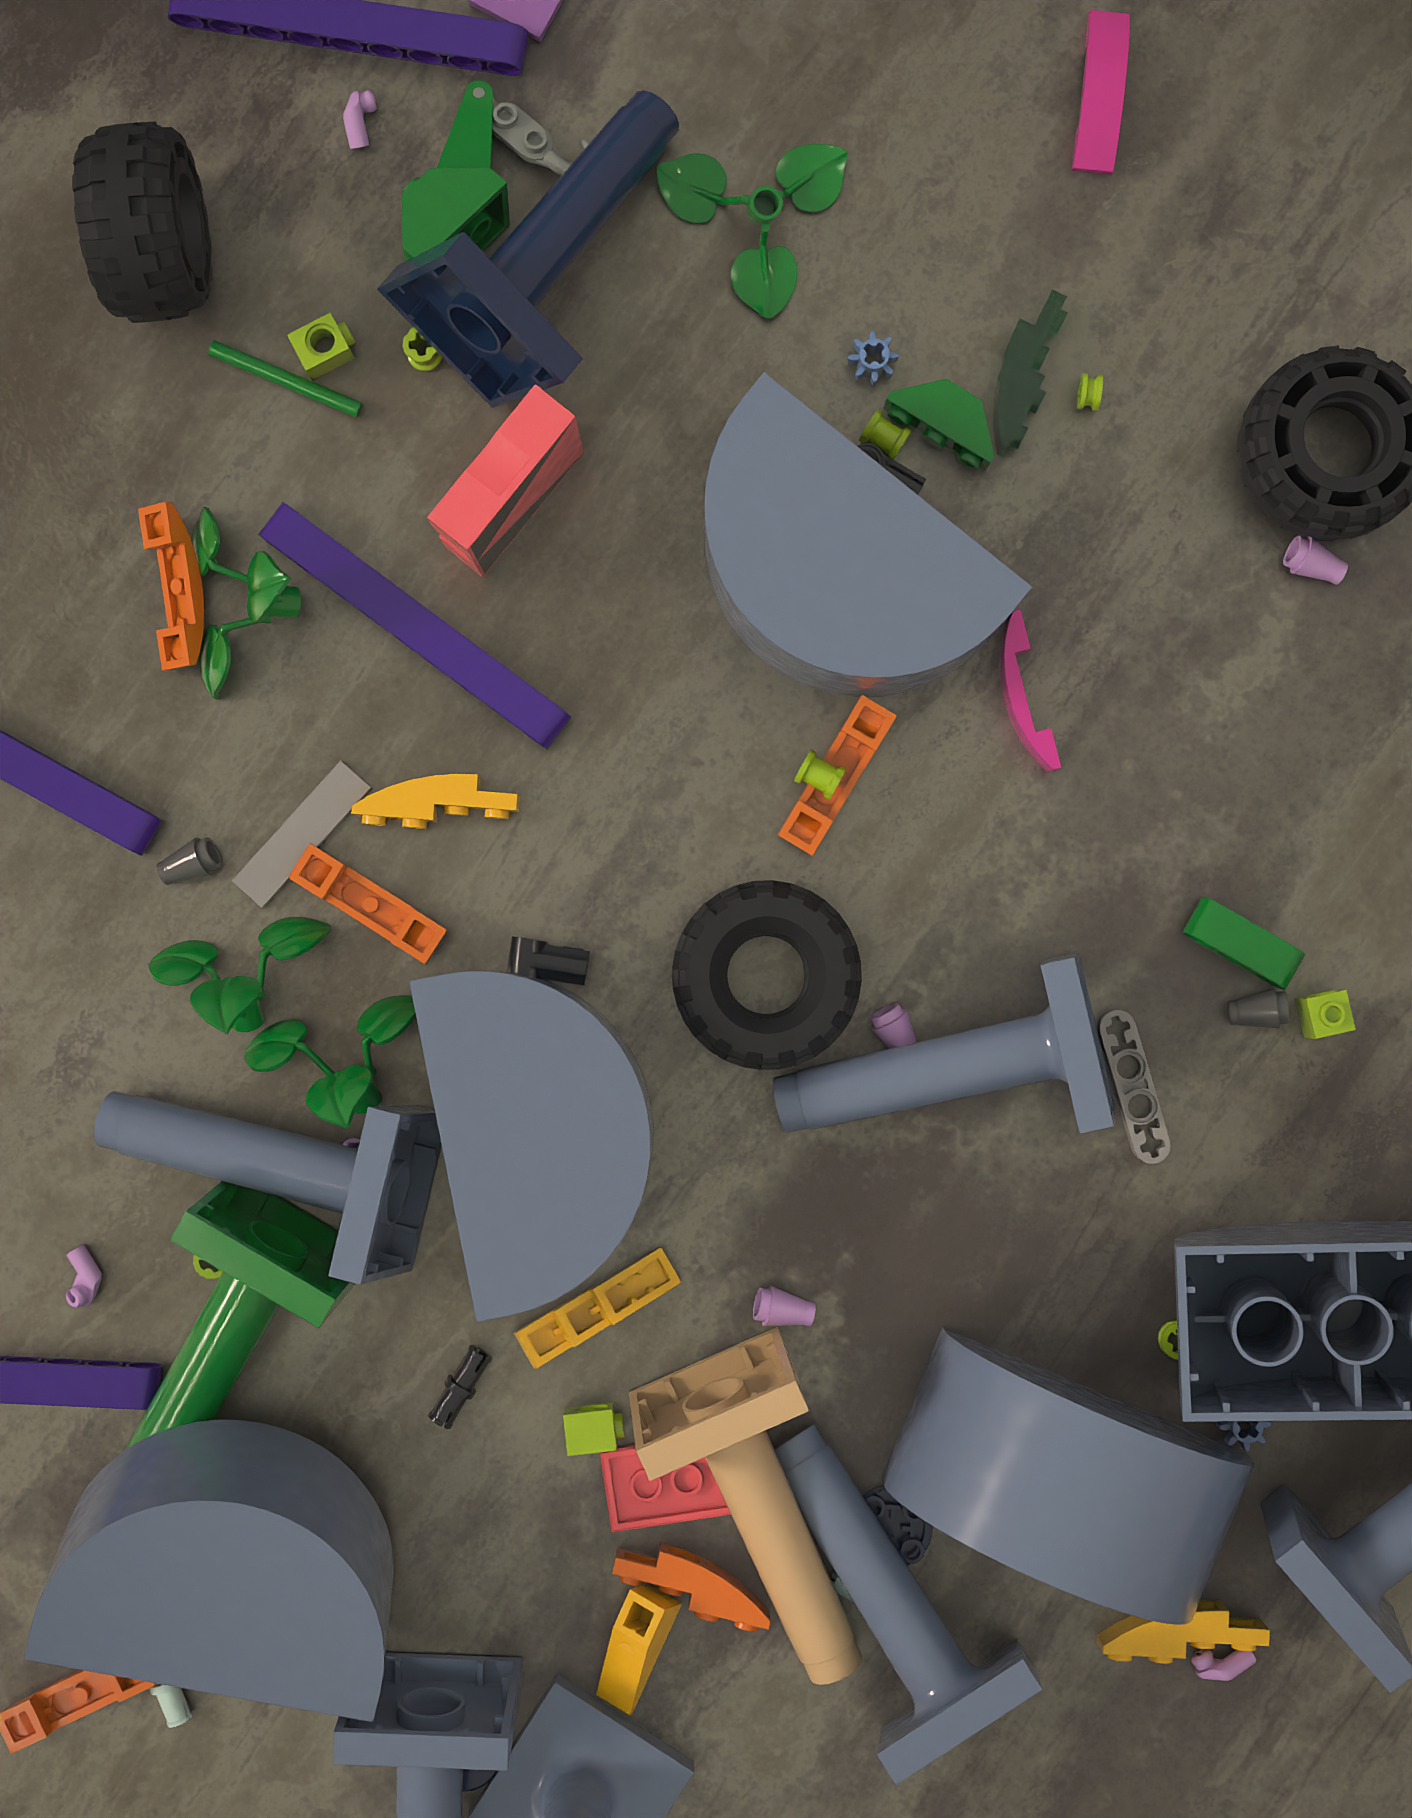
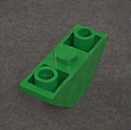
M948 379L891 391L887 396L883 408L889 411L887 416L893 422L905 428L911 425L923 432L922 438L932 446L939 449L945 446L958 454L956 459L966 467L977 470L978 467L984 471L987 470L995 455L981 399Z

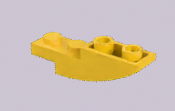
M478 774L434 775L408 780L375 792L352 805L351 814L362 817L361 824L386 826V819L402 820V827L426 829L427 822L437 823L439 807H444V814L468 816L469 809L485 810L484 817L509 819V812L519 813L520 796L512 793L480 791L481 777Z
M1200 1600L1194 1617L1188 1624H1166L1131 1615L1097 1634L1096 1643L1101 1652L1106 1654L1111 1660L1124 1662L1131 1661L1132 1656L1148 1657L1150 1661L1155 1663L1169 1664L1173 1662V1658L1186 1659L1187 1642H1190L1192 1647L1199 1649H1214L1215 1644H1231V1648L1235 1650L1255 1651L1256 1646H1269L1270 1629L1261 1619L1229 1617V1610L1221 1600Z

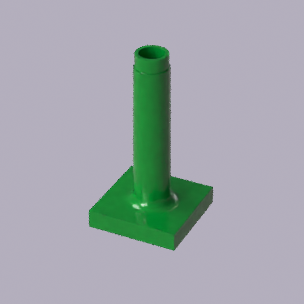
M223 1181L184 1213L170 1240L220 1269L223 1273L125 1450L155 1433L193 1422L214 1420L280 1306L320 1328L356 1284L328 1276L338 1230L282 1197Z

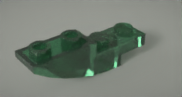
M1053 289L1035 325L1021 318L1019 319L1002 359L995 388L993 408L996 452L1002 457H1005L1010 447L1016 450L1019 448L1028 430V427L1022 425V422L1028 411L1034 414L1037 412L1046 394V391L1040 389L1045 376L1031 368L1039 371L1050 348L1043 345L1049 332L1057 335L1068 312L1061 309L1067 296Z

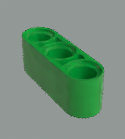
M1203 896L1182 931L1184 935L1281 990H1286L1306 955L1295 946L1248 919Z

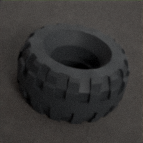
M156 121L99 127L95 134L84 137L79 143L74 155V174L72 175V190L75 202L74 213L80 237L79 243L88 269L87 273L90 282L97 292V298L109 313L116 317H127L133 323L186 317L189 315V311L204 305L210 294V281L212 280V249L208 228V215L202 194L203 189L200 177L197 174L192 153L186 145V140L179 132L172 127H161L157 125Z
M1339 345L1321 347L1317 351L1299 355L1284 364L1264 382L1253 396L1243 415V423L1238 433L1237 452H1240L1241 468L1239 471L1244 486L1250 488L1256 499L1254 504L1265 516L1269 514L1281 523L1280 528L1294 535L1302 534L1313 537L1316 541L1332 542L1339 539H1353L1368 534L1393 520L1411 504L1412 384L1404 376L1406 370L1393 360L1386 362L1377 358L1375 351L1356 347L1354 350L1340 349ZM1334 407L1346 410L1356 416L1366 427L1371 439L1372 455L1370 464L1364 472L1352 478L1337 477L1322 470L1312 460L1305 446L1304 427L1308 417L1319 408Z
M775 880L751 881L735 885L718 893L704 903L691 917L682 931L675 949L672 965V986L676 1005L684 1023L694 1037L710 1052L723 1060L741 1067L757 1070H780L797 1066L815 1058L829 1048L843 1033L853 1017L862 983L861 960L858 947L850 928L841 915L825 899L812 891L792 883ZM762 936L776 937L789 943L800 955L805 969L803 989L796 1001L788 1008L771 1014L756 1013L743 1007L733 996L727 977L729 962L735 951L748 940Z

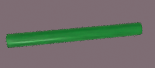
M213 340L209 347V356L355 418H358L362 411V402L223 343Z

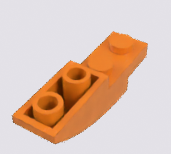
M660 1542L657 1558L617 1548L612 1574L619 1575L621 1582L633 1586H642L643 1582L659 1585L658 1589L661 1592L674 1596H681L683 1592L690 1593L688 1610L694 1611V1615L697 1618L705 1621L717 1622L719 1618L735 1621L734 1625L745 1631L757 1632L759 1628L769 1630L770 1612L766 1606L740 1580L711 1561L683 1548Z

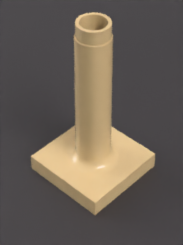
M778 1327L630 1391L629 1399L636 1452L649 1480L652 1481L705 1457L800 1662L803 1663L809 1679L814 1684L824 1685L840 1681L849 1676L862 1662V1654L854 1638L855 1633L766 1432L767 1429L809 1411L790 1353Z

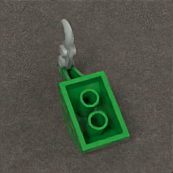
M476 80L466 86L463 99L437 168H430L420 178L412 179L401 195L402 243L405 262L462 232H465L484 251L510 227L507 182L492 170L493 135L526 162L550 168L561 176L572 164L560 155L551 134L523 110L512 103L496 102L493 98L492 87L485 81ZM583 139L581 141V144L584 147V149L590 143L588 139Z

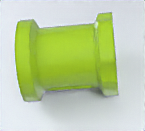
M414 327L404 336L403 349L410 364L415 369L429 372L435 370L441 364L443 357ZM427 342L429 347L426 348V355L419 356L417 351L421 348L420 343Z
M877 409L861 434L859 441L862 443L870 442L886 452L889 458L895 460L912 430L907 427L905 429L899 428L883 418V412Z
M810 749L794 781L797 783L803 781L824 792V798L830 800L847 768L843 766L837 768L818 758L816 751Z

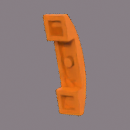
M165 501L139 508L144 549L157 550L168 628L156 630L162 671L196 665L204 630V596L199 565L191 538L172 502Z
M861 695L823 759L837 768L840 766L847 768L833 795L828 800L824 798V792L808 784L778 836L813 856L897 715Z
M309 843L288 877L314 895L326 900L386 938L393 945L425 965L448 931L408 903Z
M79 1670L0 1712V1732L12 1754L46 1738L52 1731L117 1700L122 1702L155 1686L157 1683Z

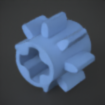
M871 331L869 339L864 343L858 339L854 340L853 347L859 354L848 356L847 364L857 365L856 381L864 376L870 379L872 386H875L878 377L882 374L889 379L892 377L893 370L887 363L897 362L899 353H890V337L882 341L876 339L874 331ZM877 353L881 356L879 363L874 361L869 365L865 362L867 355L872 357Z
M1238 1421L1216 1422L1217 1427L1229 1431L1224 1441L1231 1446L1239 1440L1241 1447L1246 1452L1250 1450V1443H1254L1257 1440L1263 1444L1266 1442L1262 1436L1263 1429L1271 1426L1270 1421H1247L1250 1426L1247 1430H1243L1237 1424Z

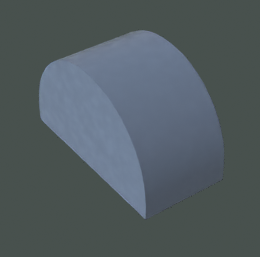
M765 372L762 373L729 416L717 440L706 479L704 538L708 573L716 598L735 632L756 655L781 674L819 691L843 696H887L923 687L943 678L976 654L1032 588L1030 584Z
M465 971L409 981L476 1321L480 1322L510 1316L552 1302L589 1278L610 1257L633 1222L642 1200L652 1160L654 1121L649 1092L640 1066L620 1033L597 1009L569 990L544 979L503 971Z
M1311 1221L1253 1224L1192 1232L1179 1236L1174 1240L1180 1413L1183 1422L1412 1420V1221Z
M942 1327L881 1479L890 1495L912 1513L961 1543L1008 1567L1055 1588L1113 1610L1151 1621L1182 1625L1190 1623L1194 1617L1255 1462L1249 1455L1238 1448L1229 1446L1221 1441Z
M244 1420L193 1422L155 1433L117 1455L96 1475L78 1500L38 1601L30 1627L24 1660L373 1722L384 1673L394 1581V1559L387 1525L377 1503L357 1475L328 1450L299 1434L276 1426Z

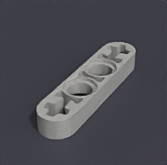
M1117 1009L1109 1010L1101 1015L1096 1026L1129 1144L1134 1156L1140 1161L1148 1164H1158L1169 1155L1171 1148L1170 1139L1138 1029L1133 1017L1129 1013ZM1116 1016L1117 1021L1126 1023V1029L1121 1031V1037L1125 1044L1132 1041L1133 1049H1120L1112 1054L1110 1047L1119 1046L1115 1034H1107L1106 1027L1112 1025V1017ZM1125 1055L1133 1056L1139 1066L1136 1075L1128 1079L1121 1077L1117 1071V1063ZM1137 1094L1146 1096L1150 1102L1149 1112L1140 1118L1134 1117L1128 1110L1129 1100ZM1155 1119L1156 1126H1148L1150 1136L1153 1139L1160 1140L1161 1145L1155 1148L1156 1154L1151 1156L1149 1152L1141 1151L1140 1145L1146 1143L1144 1130L1138 1129L1135 1132L1133 1125L1148 1124Z

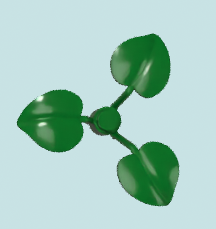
M807 144L795 147L783 155L775 170L777 181L786 189L784 191H777L771 186H762L757 188L751 197L746 194L740 197H721L720 195L724 192L727 185L726 173L722 165L715 158L706 154H687L674 160L660 163L656 170L657 181L661 195L671 211L689 223L699 224L710 221L715 214L716 203L724 206L746 205L749 219L753 223L761 225L760 250L751 248L742 251L732 264L730 280L735 293L745 304L765 319H771L790 300L796 286L798 271L795 258L789 249L783 246L767 249L770 223L781 212L783 206L782 199H786L790 195L793 204L801 211L817 213L829 208L839 196L842 188L848 152L841 147L829 144Z
M202 507L191 536L200 575L205 576L210 567V569L246 582L249 589L247 599L249 618L223 624L220 628L217 625L210 624L202 638L199 653L202 680L210 695L220 700L218 694L226 681L231 664V648L227 638L228 633L232 630L258 623H271L272 617L295 619L301 608V594L298 587L287 586L291 578L276 565L272 557L265 551L255 553L249 565L247 575L220 565L215 558L220 546L218 526L209 508Z
M287 917L269 924L258 936L259 944L264 949L261 950L259 955L257 980L249 976L225 977L221 980L214 967L210 965L218 958V950L212 944L199 940L183 941L165 948L151 959L150 963H148V968L155 981L169 986H178L192 982L202 972L208 974L212 980L198 985L190 995V1002L194 1011L205 1022L225 1034H228L231 1028L237 1032H250L258 1029L264 1023L259 1000L265 997L264 980L266 963L269 956L272 955L274 959L281 961L298 957L323 940L331 932V926L327 923L305 917Z
M412 995L391 996L381 999L368 1007L360 1016L357 1022V1030L361 1035L365 1036L362 1039L365 1067L351 1065L342 1071L334 1072L313 1050L301 1042L307 1035L308 1029L305 1024L297 1020H284L265 1028L251 1041L243 1057L250 1069L257 1072H270L288 1063L296 1050L303 1052L327 1075L317 1080L308 1090L305 1098L308 1108L324 1121L349 1128L354 1113H367L368 1107L378 1106L382 1100V1094L373 1081L377 1071L372 1063L370 1046L372 1042L377 1045L387 1044L400 1036L416 1018Z

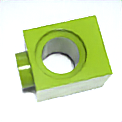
M331 312L287 335L312 381L355 359L349 346L356 343L345 321L339 324L336 323ZM324 337L335 339L334 346L328 352L320 353L315 351L316 344L320 339Z
M1333 989L1294 998L1303 1038L1318 1039L1356 1030L1347 990Z
M614 1402L567 1407L564 1410L563 1421L567 1456L617 1451L618 1438H625L623 1414H615Z

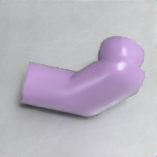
M357 90L351 93L344 110L343 120L350 149L370 146L364 117L365 113L375 112L377 109L375 95L371 90L361 93Z
M85 1244L66 1254L77 1272L72 1288L66 1292V1300L74 1308L90 1305L96 1298L102 1280L100 1269Z
M1200 1649L1193 1653L1191 1662L1195 1666L1194 1672L1202 1679L1230 1681L1255 1664L1256 1658L1252 1651L1235 1650L1224 1659L1213 1658L1210 1650Z

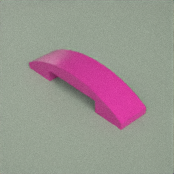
M1089 10L1084 51L1086 52L1081 107L1079 125L1075 136L1072 171L1109 175L1113 173L1126 85L1130 14Z
M1021 609L1009 615L1002 634L999 656L1001 688L1008 715L1018 737L1034 760L1049 773L1060 769L1061 764L1052 729L1049 728L1037 732L1034 729L1016 656L1024 655L1031 649Z

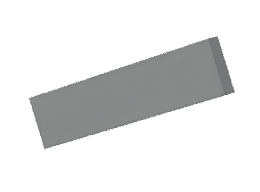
M340 760L233 878L232 882L261 908H265L290 880L288 878L309 843L319 848L351 813L352 805L364 799L373 788Z

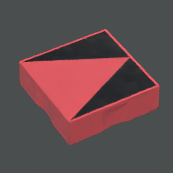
M535 384L497 430L482 452L428 515L427 518L432 527L440 533L439 538L445 548L481 577L485 576L583 455L584 451L575 415Z

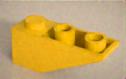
M649 1583L630 1589L612 1629L596 1692L597 1696L626 1714H633L682 1606L680 1601L661 1592Z

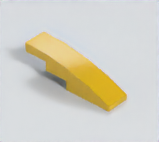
M659 1247L514 1332V1335L533 1368L537 1369L569 1348L578 1346L606 1327L615 1325L682 1282L663 1249Z

